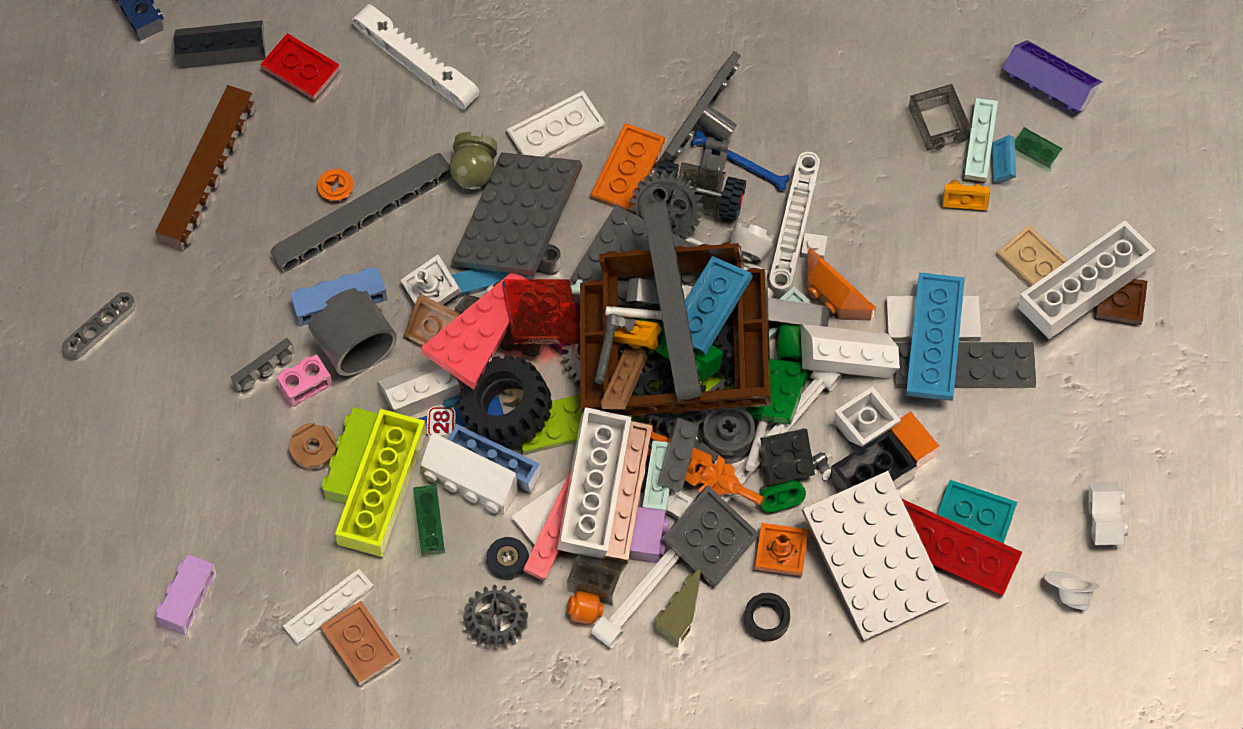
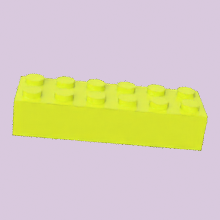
M380 409L335 532L337 545L383 557L427 434L424 420Z

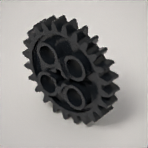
M660 358L659 365L652 360L650 368L644 365L632 395L665 394V391L667 394H675V385L669 381V378H673L670 360L668 363H665ZM700 385L701 392L705 391L706 386ZM648 387H655L658 391L651 392ZM686 411L681 414L640 415L639 419L642 420L647 417L648 425H651L653 422L656 423V430L663 425L665 432H667L669 426H673L675 419L681 418L694 423L695 417L699 418L702 412Z

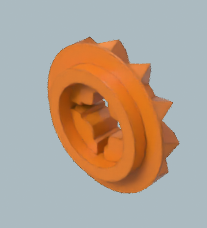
M328 170L318 180V192L322 198H326L330 202L336 200L341 202L345 197L349 198V194L353 191V179L344 170ZM339 180L340 187H337V189L333 192L332 186L330 185H335V183H337V181Z

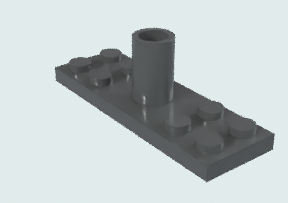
M733 51L655 164L656 168H658L660 160L673 163L678 158L686 143L695 133L692 130L695 123L722 142L727 140L737 124L708 104L712 99H717L730 78L740 65L737 61L741 57L740 54Z

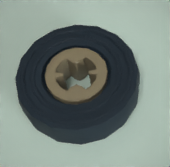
M503 537L490 545L487 551L486 562L489 570L496 577L512 580L524 573L523 569L528 561L529 553L526 546L520 540L513 537ZM511 554L513 561L507 560L504 562L503 556Z

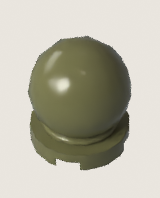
M463 132L455 136L453 143L455 153L450 162V172L452 178L459 186L466 189H479L490 182L494 172L493 159L498 152L497 141L486 134H482L481 137L471 136V132Z

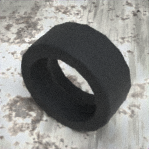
M774 593L758 594L746 606L744 615L745 626L748 632L756 639L774 641L782 637L790 624V608L787 602L779 595ZM762 605L776 607L781 613L782 619L780 624L773 629H764L757 626L753 620L756 608Z

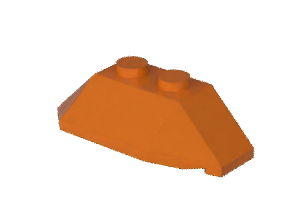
M810 248L807 252L806 290L808 295L812 299L818 300L823 306L828 307L829 314L834 315L838 319L872 320L875 316L876 307L819 254Z

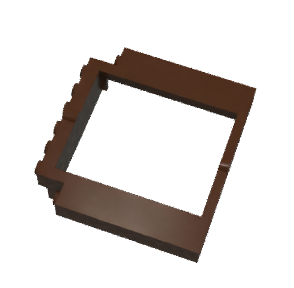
M725 242L720 245L701 244L694 247L677 246L675 248L680 275L703 272L712 256L744 270L743 253L739 243ZM633 249L629 252L609 251L599 254L603 281L589 280L580 283V409L582 413L585 407L630 416L658 413L681 414L686 411L772 405L767 276L765 269L750 268L746 271L750 272L753 278L733 309L735 389L703 391L702 397L678 401L676 393L630 397L625 409H602L601 401L619 363L618 342H615L613 339L604 384L595 382L606 332L607 315H605L606 306L618 307V278L655 276L650 250L641 251Z

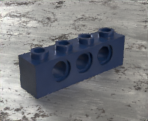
M116 0L140 41L164 30L161 22L164 21V17L159 8L155 10L153 7V0Z

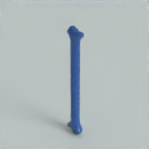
M702 130L695 132V138L691 141L693 147L697 145L706 147L707 138ZM713 149L714 152L720 155V150ZM729 150L727 159L774 183L778 191L786 190V183L790 180L789 175L778 176Z

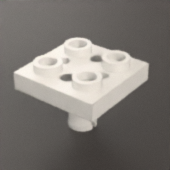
M436 255L401 279L414 303H416L417 297L421 293L443 305L462 292L439 255Z

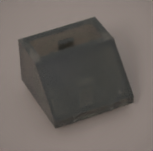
M579 554L567 579V590L574 594L578 591L599 596L600 602L613 606L629 562L608 558L600 559Z

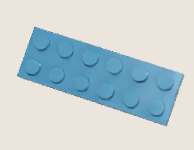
M919 272L906 396L953 401L964 277Z

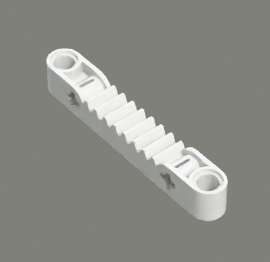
M367 4L352 18V23L358 31L458 108L464 110L480 95L479 89L471 80L453 67H444L443 62L438 64V59L436 57L432 59L430 52L425 54V49L423 47L419 49L417 42L412 44V39L410 37L406 39L404 32L399 34V29L393 27V22L374 6Z
M804 152L797 159L770 273L769 288L774 293L773 297L776 299H780L793 286L819 174L820 159L813 152ZM809 165L812 168H805L804 166ZM783 282L785 285L779 286L776 283Z

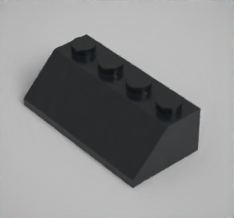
M263 20L175 29L174 50L178 69L264 60L266 58Z

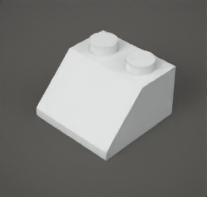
M873 386L835 410V425L848 441L862 447L901 422L900 418Z

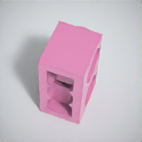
M317 354L304 358L298 365L293 368L284 369L276 376L278 386L292 408L333 385L331 375ZM313 371L319 372L317 375L314 376L308 375L310 372ZM291 383H298L295 387H289Z

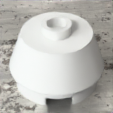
M736 222L734 229L731 230V242L739 243V246L742 248L744 261H762L774 246L772 243L774 235L770 234L767 236V230L752 224H749L747 227H741L742 223Z

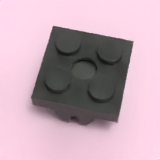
M806 428L760 438L762 450L759 453V457L763 459L761 467L766 471L768 484L773 485L815 475Z

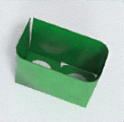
M783 324L779 326L778 360L802 363L801 325Z

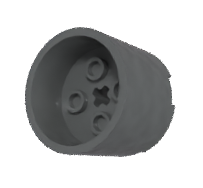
M352 288L336 294L326 301L327 306L319 314H313L309 320L308 328L336 371L343 376L355 375L373 367L389 354L397 341L395 331L366 290L363 292Z

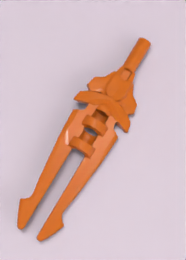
M652 426L651 439L669 442L670 438L656 434ZM693 447L685 481L693 486L703 483L704 485L698 490L699 493L709 485L720 497L722 495L734 494L740 495L758 505L763 503V496L744 487L735 475V468L730 463L725 465V460L719 455L715 465L712 463V455ZM648 448L647 456L650 457L651 449ZM700 464V469L698 472H695L696 466Z

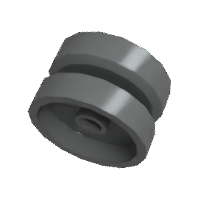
M745 408L714 409L707 414L704 420L703 443L718 453L725 460V464L740 462L750 454L755 430V423L751 414Z

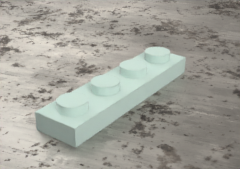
M980 98L975 100L964 179L980 182L987 181L998 101Z

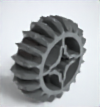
M494 584L493 590L489 591L485 586L483 594L476 591V599L469 598L468 602L470 605L465 606L464 610L467 614L463 616V619L467 622L465 629L470 631L469 634L472 639L477 637L476 641L479 645L485 641V647L487 648L491 646V643H494L495 648L498 650L500 647L499 643H504V646L508 647V640L516 643V635L523 636L524 630L522 628H527L528 622L526 619L529 618V614L525 611L527 609L526 603H521L523 601L521 595L515 596L514 589L507 593L505 585L501 590H498L497 585ZM499 602L509 605L513 610L510 611V608L501 607ZM491 603L488 609L481 610L485 605ZM495 609H497V614L499 615L497 625H495V619H493ZM478 623L490 626L493 632L482 628ZM511 624L507 629L501 631L504 625Z

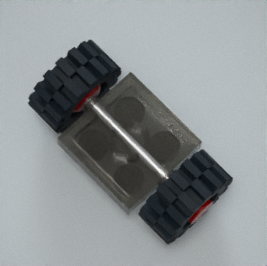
M660 160L656 169L659 176H661L663 170H666L667 176H670L675 171V178H679L683 174V182L691 180L689 187L698 188L694 194L702 196L697 203L704 205L701 210H698L703 215L716 217L719 208V216L734 220L738 219L744 200L746 180L728 176L724 191H722L726 172L682 162L678 176V164ZM656 189L659 195L666 196L664 190ZM674 190L671 192L667 204L671 202ZM677 199V203L680 206H686L683 200Z

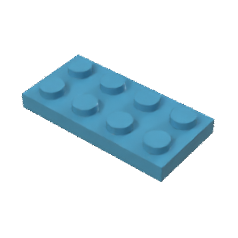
M711 257L685 300L694 350L706 355L753 278L750 272L716 257Z

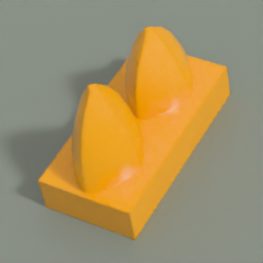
M954 179L949 184H945L943 207L988 211L990 187H983L978 183L973 186L962 185L958 180Z
M635 320L632 331H627L625 327L615 330V342L627 343L634 349H641L642 346H646L656 350L658 348L657 336L662 328L658 323Z

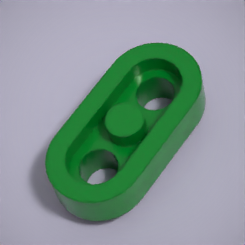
M796 480L764 488L759 494L764 497L761 507L767 512H775L799 505L806 497V490ZM791 489H796L793 494H789ZM769 495H773L771 500H766Z

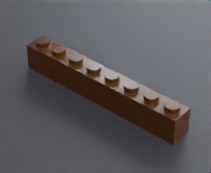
M227 85L155 231L158 243L181 251L184 250L186 244H190L193 238V230L201 222L202 211L204 207H208L211 201V193L219 185L220 174L222 170L227 168L231 152H234L237 148L238 137L240 133H244L247 119L255 111L256 103L254 102L252 92Z

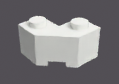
M1117 482L1089 483L1088 507L1089 514L1092 516L1091 536L1095 545L1124 544V536H1128L1127 521L1124 522L1121 515V505L1125 504L1124 490L1121 491Z

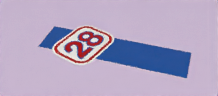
M499 396L493 398L489 404L487 414H504ZM434 406L428 410L427 416L417 418L424 420L426 423L427 434L425 437H431L432 433L439 436L450 434L456 424L462 427L467 426L461 416L459 407L445 409L446 406Z

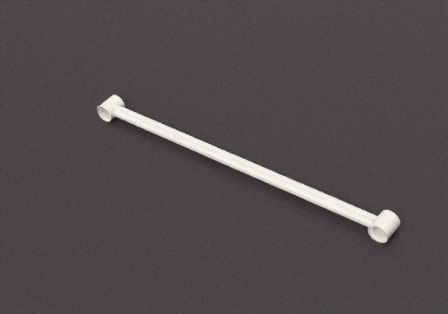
M814 370L810 377L814 381L802 393L792 424H776L766 436L788 432L824 389L830 392L835 388L842 375L835 372ZM759 456L755 470L763 462V459ZM748 458L735 472L742 485L754 472L747 471L745 468ZM734 494L722 495L721 498L728 503ZM670 548L610 619H607L605 616L602 617L595 624L591 634L609 648L614 647L624 632L620 628L681 557Z

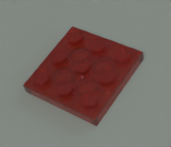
M504 279L502 288L514 344L580 343V326L569 279Z

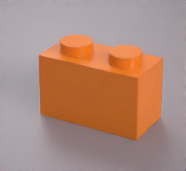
M911 411L900 418L901 422L890 429L891 433L917 465V469L938 456L940 446Z

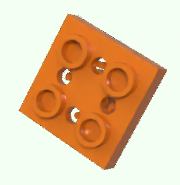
M761 523L755 570L802 577L809 529Z

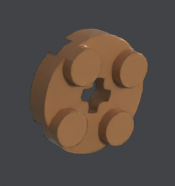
M308 423L294 431L289 449L293 460L307 471H312L330 463L332 455L336 456L337 443L333 432L328 427ZM310 442L320 444L316 450H308Z

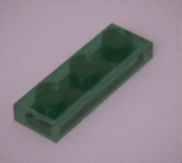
M437 484L413 487L421 556L445 553Z

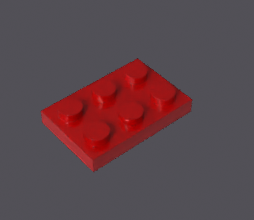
M288 33L261 63V69L314 101L341 70L340 64Z

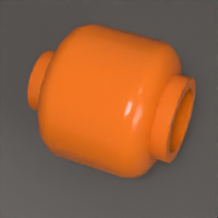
M578 591L574 596H570L567 604V614L570 615L572 621L584 624L595 623L597 617H602L604 604L600 603L597 594Z

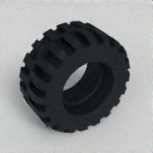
M505 355L503 359L500 356L493 357L492 361L487 363L483 375L479 377L475 389L462 383L464 389L461 388L459 391V410L469 429L506 448H513L514 444L521 446L525 444V440L535 438V433L538 430L540 432L545 427L544 421H548L551 415L549 412L552 408L550 389L536 367L521 357H516V359L511 355ZM507 389L523 390V397L520 403L512 411L503 415L487 414L489 404L500 392Z

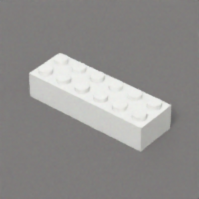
M1125 220L1021 293L1019 309L1050 339L1153 266L1156 250Z
M585 407L580 419L557 550L604 559L610 541L631 417Z

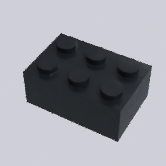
M889 430L832 465L830 478L840 491H844L888 471L897 489L915 478L917 465Z

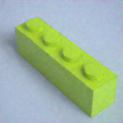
M353 407L351 414L346 415L344 421L345 431L343 435H339L336 448H338L336 456L332 455L330 459V473L324 477L321 489L324 490L326 499L346 504L379 413Z

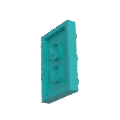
M949 480L938 515L1004 543L1018 502Z

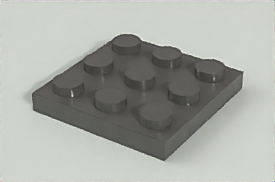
M708 485L661 539L695 571L697 569L701 570L700 576L712 587H715L759 536V533Z

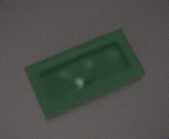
M1025 127L1015 139V150L1049 169L1052 168L1063 148Z

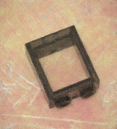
M953 84L910 95L909 109L927 151L932 149L939 150L946 145L960 144L969 139L971 126ZM948 104L958 129L931 136L921 111Z

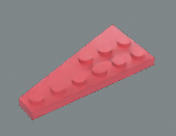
M510 273L421 347V353L463 383L475 389L477 381L483 375L488 361L493 357L506 334L507 327L512 323L517 309L521 307L530 291L531 281L520 274Z

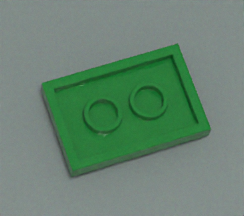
M770 359L772 405L747 407L746 410L753 419L791 425L810 370L803 369L802 363Z

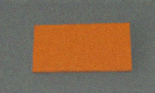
M625 123L590 194V199L611 207L617 205L632 213L633 211L629 210L632 204H635L630 201V198L634 196L633 190L635 187L639 188L637 184L640 180L644 181L646 175H651L666 143V137Z

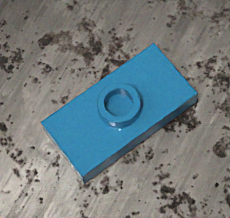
M1008 135L992 142L993 178L997 184L1016 177L1014 137Z

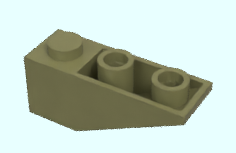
M699 569L694 574L690 573L685 578L682 584L684 587L679 593L676 591L671 596L668 602L670 605L665 611L662 609L654 620L656 622L655 632L678 648L693 630L701 574Z

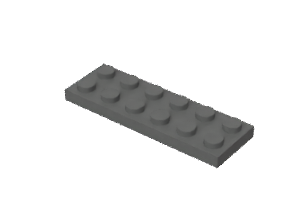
M959 342L954 388L1036 387L1034 342ZM896 343L899 350L900 369L895 372L896 388H907L911 343Z

